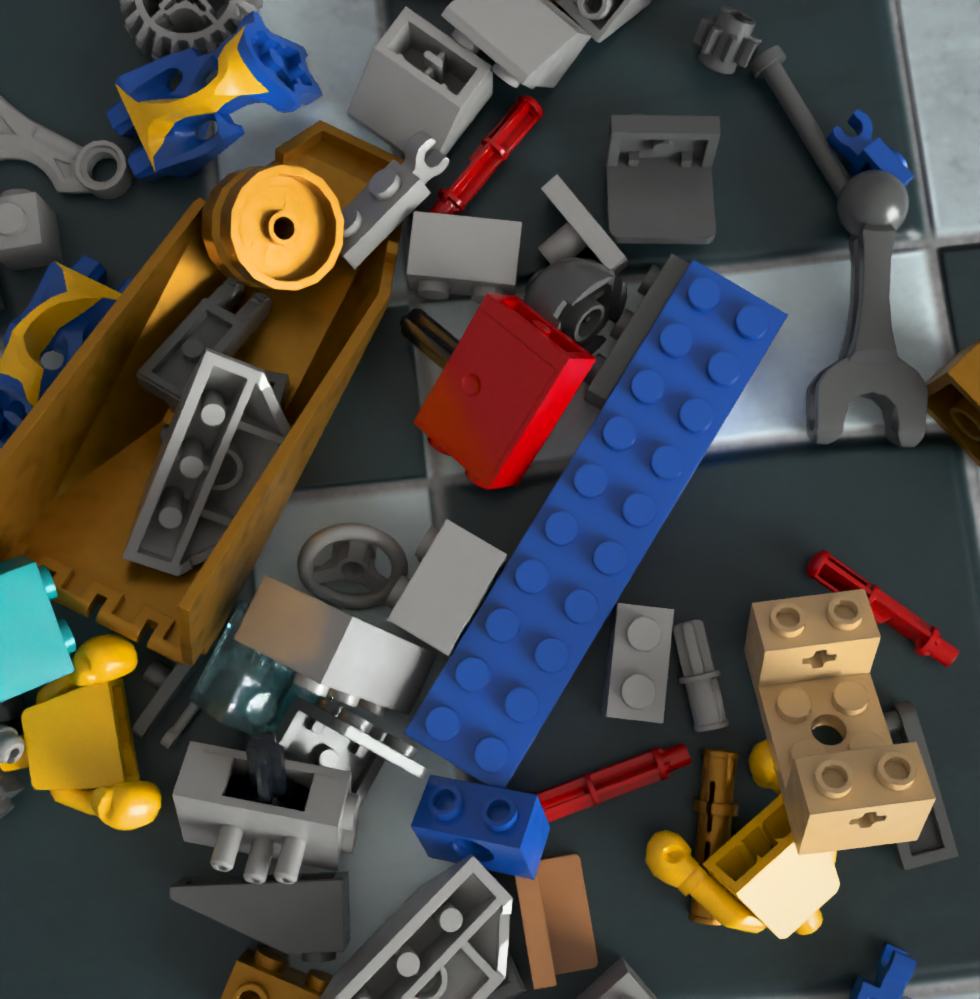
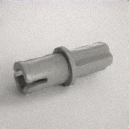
M695 619L674 625L672 631L683 677L678 678L679 684H685L695 725L694 731L705 732L729 726L717 678L722 675L721 669L715 670L705 623L702 620Z

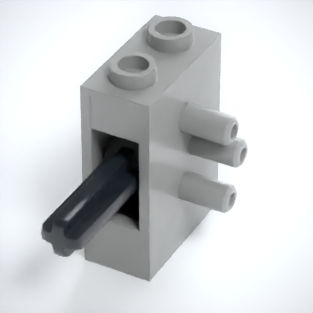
M263 732L261 739H250L246 745V751L190 741L172 796L184 842L214 847L210 864L215 870L222 872L232 870L237 853L241 852L249 854L243 877L247 882L252 884L264 883L271 860L277 859L274 872L275 879L283 884H293L297 881L301 864L338 871L342 853H353L359 827L357 813L360 795L351 794L350 771L287 760L284 757V746L276 743V734L272 732Z

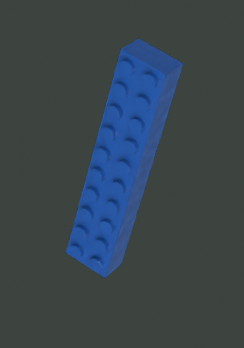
M692 260L404 731L405 735L485 785L505 789L788 314L696 260Z

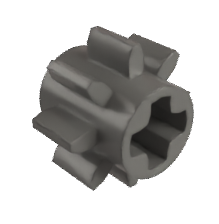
M726 6L720 7L716 16L708 14L706 18L702 17L692 39L693 43L703 47L698 57L699 61L706 67L723 74H733L737 65L746 68L748 63L754 59L762 42L761 38L752 35L756 25L755 19L740 10Z

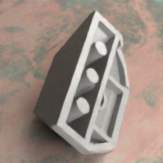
M206 347L185 385L146 482L123 552V559L175 576H180L193 569L194 565L207 560L291 430V426L263 369Z
M472 854L468 855L420 886L335 973L319 999H487L506 978L509 921L513 897Z

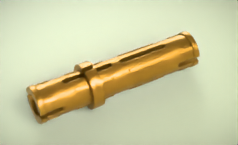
M712 748L702 749L703 763L700 798H694L693 810L698 812L694 859L704 870L705 868L702 864L731 839L732 817L738 816L739 804L733 801L736 764L739 752ZM691 897V909L688 916L690 921L705 925H722Z

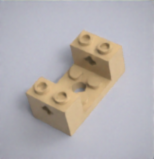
M865 589L762 601L751 604L744 653L798 856L917 841L936 800L917 742L893 744L870 675L881 635ZM821 725L831 726L839 731L843 741L837 745L822 744L816 740L811 730Z

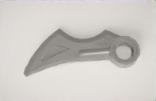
M0 95V161L21 160L39 167L47 174L56 191L61 194L92 193L95 197L106 200L115 199L125 194L131 187L134 174L127 161L128 157L116 144L106 140H99L82 147L25 116ZM106 158L116 160L117 170L111 179L105 182L93 180L92 170L98 161Z

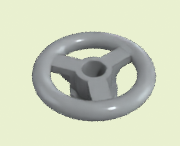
M359 523L336 524L316 532L302 546L297 561L301 582L313 596L331 606L350 610L368 609L385 603L402 575L407 577L408 574L407 558L399 543L384 531ZM333 543L332 558L323 565L314 567V560L319 551ZM377 547L388 556L391 562L392 570L389 579L379 574L374 567ZM343 579L347 582H359L371 591L365 593H345L335 590L324 583Z

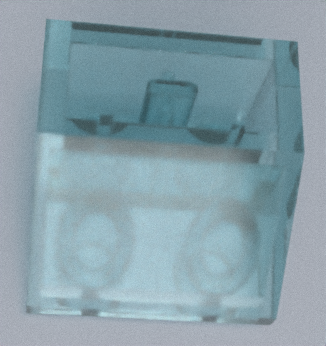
M241 599L189 700L220 723L261 738L263 732H275L296 695L313 705L320 695L293 683L297 674L296 671L233 639L250 603ZM326 695V697H324L332 702L334 700V698L330 697L329 695Z

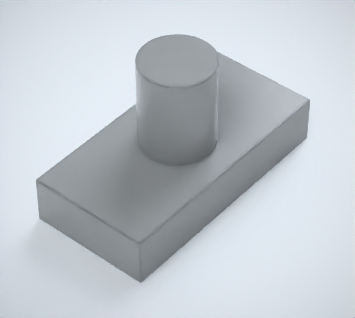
M558 174L541 188L568 221L538 247L550 264L567 257L575 258L588 246L604 266L613 271L616 276L631 264Z

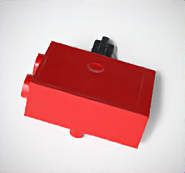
M487 293L460 341L422 309H412L400 321L402 335L443 369L413 423L429 436L427 441L435 450L453 457L466 469V477L477 486L484 489H495L518 485L595 363L596 358L516 295Z

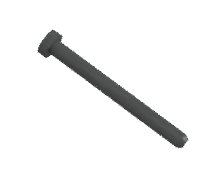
M780 45L773 46L754 58L748 65V68L755 79L764 77L838 199L843 186L851 178L783 68L782 64L787 58Z

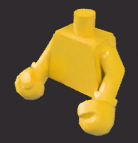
M119 634L98 635L85 641L72 658L75 672L47 683L38 691L36 705L22 711L21 720L24 734L19 735L25 742L22 756L11 764L7 762L0 763V768L3 772L29 768L34 790H49L55 802L88 815H95L108 826L123 831L133 830L153 822L161 808L162 798L160 789L155 783L140 781L123 678H120L131 673L137 666L138 659L134 645L126 637Z
M767 739L753 746L748 758L749 769L753 781L758 786L773 789L778 794V797L702 864L705 870L691 856L692 849L683 837L669 830H662L653 834L646 846L645 863L653 876L668 885L678 888L684 896L690 894L723 926L756 934L768 928L779 939H785L793 932L799 935L812 934L821 926L823 917L819 908L837 893L840 886L834 866L837 851L797 855Z

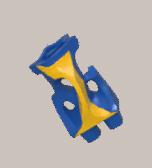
M252 11L240 22L238 31L229 36L211 53L203 55L200 50L189 48L166 55L119 76L114 83L121 98L106 114L112 128L120 136L132 138L138 134L142 145L131 152L127 159L134 176L137 179L154 181L166 175L187 178L207 165L245 134L242 126L235 124L230 117V114L250 104L266 103L278 112L289 113L294 112L301 105H307L323 96L318 83L308 70L306 63L308 54L305 48L270 32L259 13ZM180 71L182 72V81L176 90L173 91L170 88L171 79ZM210 121H216L217 132L215 135L204 140Z
M86 255L81 256L70 267H66L56 261L49 264L29 305L18 318L10 322L3 338L6 349L0 358V448L3 447L133 278L125 279L116 290L105 286L107 283L106 269L100 262ZM55 351L62 354L64 358L62 366L57 370L46 369L41 364V357L44 353Z

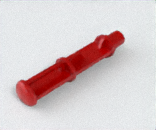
M520 95L516 99L517 102L487 137L481 140L480 146L469 157L471 163L448 190L441 188L438 191V201L429 210V213L454 215L461 214L465 210V206L496 169L508 159V155L533 125L543 117V109L533 97Z
M821 550L810 559L806 567V575L810 579L813 578L833 593L865 589L876 624L880 625L885 622L915 644L914 652L923 657L929 655L944 667L950 666L956 659L959 650L940 637V630L937 627L931 626L881 591L880 587L876 584L870 583L830 555L829 551Z
M684 743L665 750L654 747L647 752L591 773H585L583 776L535 793V795L539 798L548 822L593 805H600L601 802L657 781L666 780L670 777L672 771L690 765L692 762Z

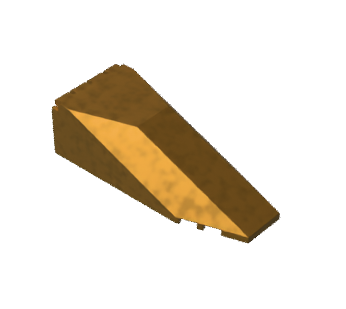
M320 120L276 148L275 160L268 165L281 164L304 167L326 182L337 197L340 209H342L369 184L370 179L375 173L384 169L393 159L401 165L404 160ZM201 197L195 200L0 449V562L24 555L35 561L37 567L45 565L52 576L57 590V597L51 600L85 617L90 616L100 602L103 605L96 616L97 623L136 643H139L148 629L152 628L154 632L147 643L148 649L182 666L186 664L193 666L201 653L206 655L223 628L388 307L403 221L355 269L338 256L334 267L318 283L298 291L244 287V296H242L238 306L236 305L231 312L235 315L247 301L251 300L255 293L262 292L271 297L273 301L271 311L265 318V321L261 323V326L255 332H251L250 337L232 357L266 371L288 374L290 387L283 412L291 426V430L207 560L194 565L193 569L184 574L175 576L123 559L122 556L146 482L161 447L160 434L164 424L170 425L174 415L167 402L139 386L136 378L137 371L204 297L208 299L228 279L209 258L201 235L202 210L206 201Z

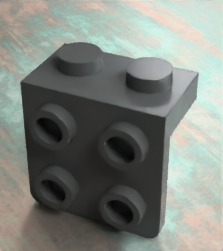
M639 113L611 115L605 161L608 236L614 243L709 244L714 240L716 219L712 165L721 135L720 116H698L695 114L643 115Z
M296 695L274 732L276 734V743L284 746L285 759L350 771L351 794L360 795L359 807L385 760L394 763L422 780L428 771L426 767L413 761L418 749L384 732L369 721L323 696H319L313 705Z

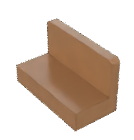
M569 853L541 858L534 880L515 876L534 990L557 986L555 977L557 974L592 969L598 965L579 855L577 853Z

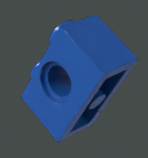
M436 775L429 776L411 824L413 831L430 858L457 863L472 854L486 870L531 880L535 879L551 828L539 798L535 794Z

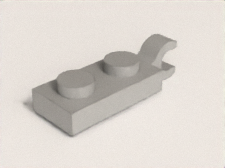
M422 130L415 133L409 139L405 148V159L402 165L393 159L384 169L375 173L370 179L369 184L346 207L341 209L344 218V237L339 256L354 269L431 193L425 184L434 176L442 173L449 164L450 160L447 156L437 149L425 158L426 152L433 147L436 141Z

